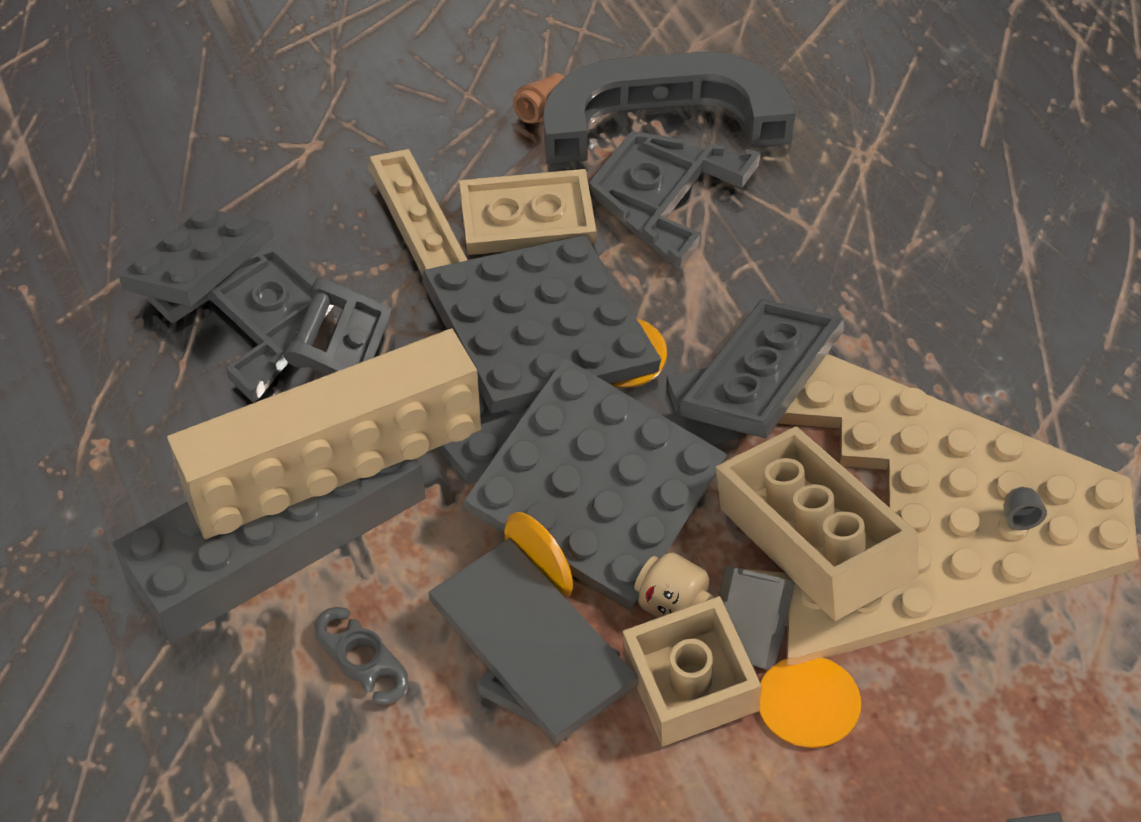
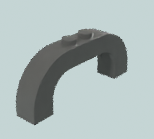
M691 52L598 61L568 74L551 91L544 109L546 164L588 161L589 125L600 116L615 111L699 104L721 106L734 112L741 118L746 126L751 147L791 144L795 110L786 87L773 73L749 59L732 54Z

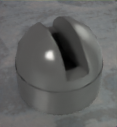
M1021 486L1012 489L1005 498L1003 504L1004 514L1009 526L1013 529H1032L1040 525L1047 516V510L1041 496L1032 488Z

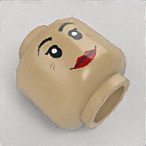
M673 552L666 553L660 558L652 556L640 571L634 585V590L639 593L638 603L640 607L656 618L713 598V595L707 592L709 577L706 571Z

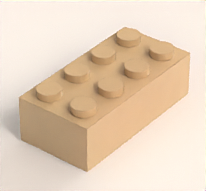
M797 426L716 466L721 510L834 621L843 618L919 576L917 531Z

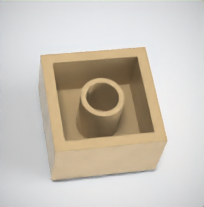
M720 596L622 631L625 661L638 676V685L636 687L662 747L759 711L762 686Z

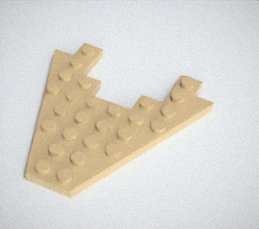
M827 354L777 423L840 428L839 464L843 467L887 470V506L914 528L918 535L919 576L837 621H834L795 583L785 625L787 626V665H797L820 657L827 659L1134 570L1138 563L1139 555L1131 478L929 396L921 389L907 387ZM1021 486L1035 490L1041 496L1047 510L1045 520L1040 525L1029 530L1013 529L1009 526L1004 514L1003 504L1007 494L1012 489ZM750 570L793 581L785 572Z

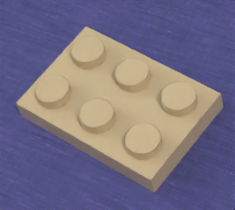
M586 169L459 180L467 255L513 251L586 235L591 244L596 243L597 231Z

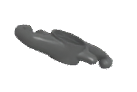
M333 607L320 613L314 623L315 638L337 663L342 673L351 680L360 681L362 688L367 692L374 691L377 678L391 676L396 679L395 688L388 692H374L372 699L375 703L388 705L396 703L403 698L409 688L408 673L382 643L381 638L375 632L363 629L360 622L356 619L348 620L345 632L331 634L327 632L328 623L335 619H348L350 616L349 610L343 607ZM366 645L374 649L376 652L374 658L366 664L356 665L347 659L349 651L356 646Z

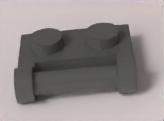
M324 278L316 279L310 291L311 303L295 341L289 342L284 354L285 360L293 366L300 368L309 367L322 374L329 375L374 358L393 308ZM329 305H335L342 308L324 352L313 347V344Z

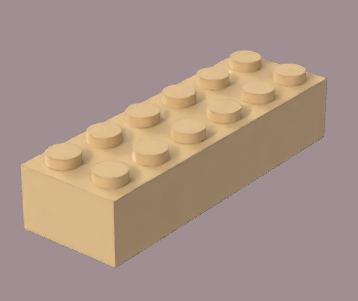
M451 328L168 435L167 440L183 493L204 540L218 534L233 532L243 524L266 515L278 514L291 505L314 496L326 495L336 487L359 478L374 476L384 468L407 459H417L427 451L452 441H462L472 433L480 431L477 369Z

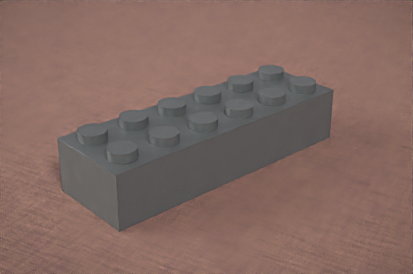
M417 459L404 460L382 469L374 476L351 481L336 487L326 495L311 497L287 507L278 514L263 516L239 526L233 532L218 534L205 540L188 502H185L117 539L112 544L125 577L171 645L426 499L422 465Z

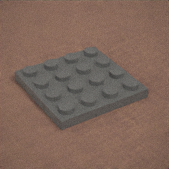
M586 235L425 269L423 272L422 283L447 330L451 328L454 330L477 369L478 389L491 414L532 404L564 357L609 384L659 371L662 359Z
M564 357L465 498L463 509L504 533L505 522L510 514L523 512L530 515L543 525L555 539L569 564L572 576L631 611L639 597V593L634 590V585L640 571L652 556L660 558L669 551L714 479L716 466L723 463L728 454Z

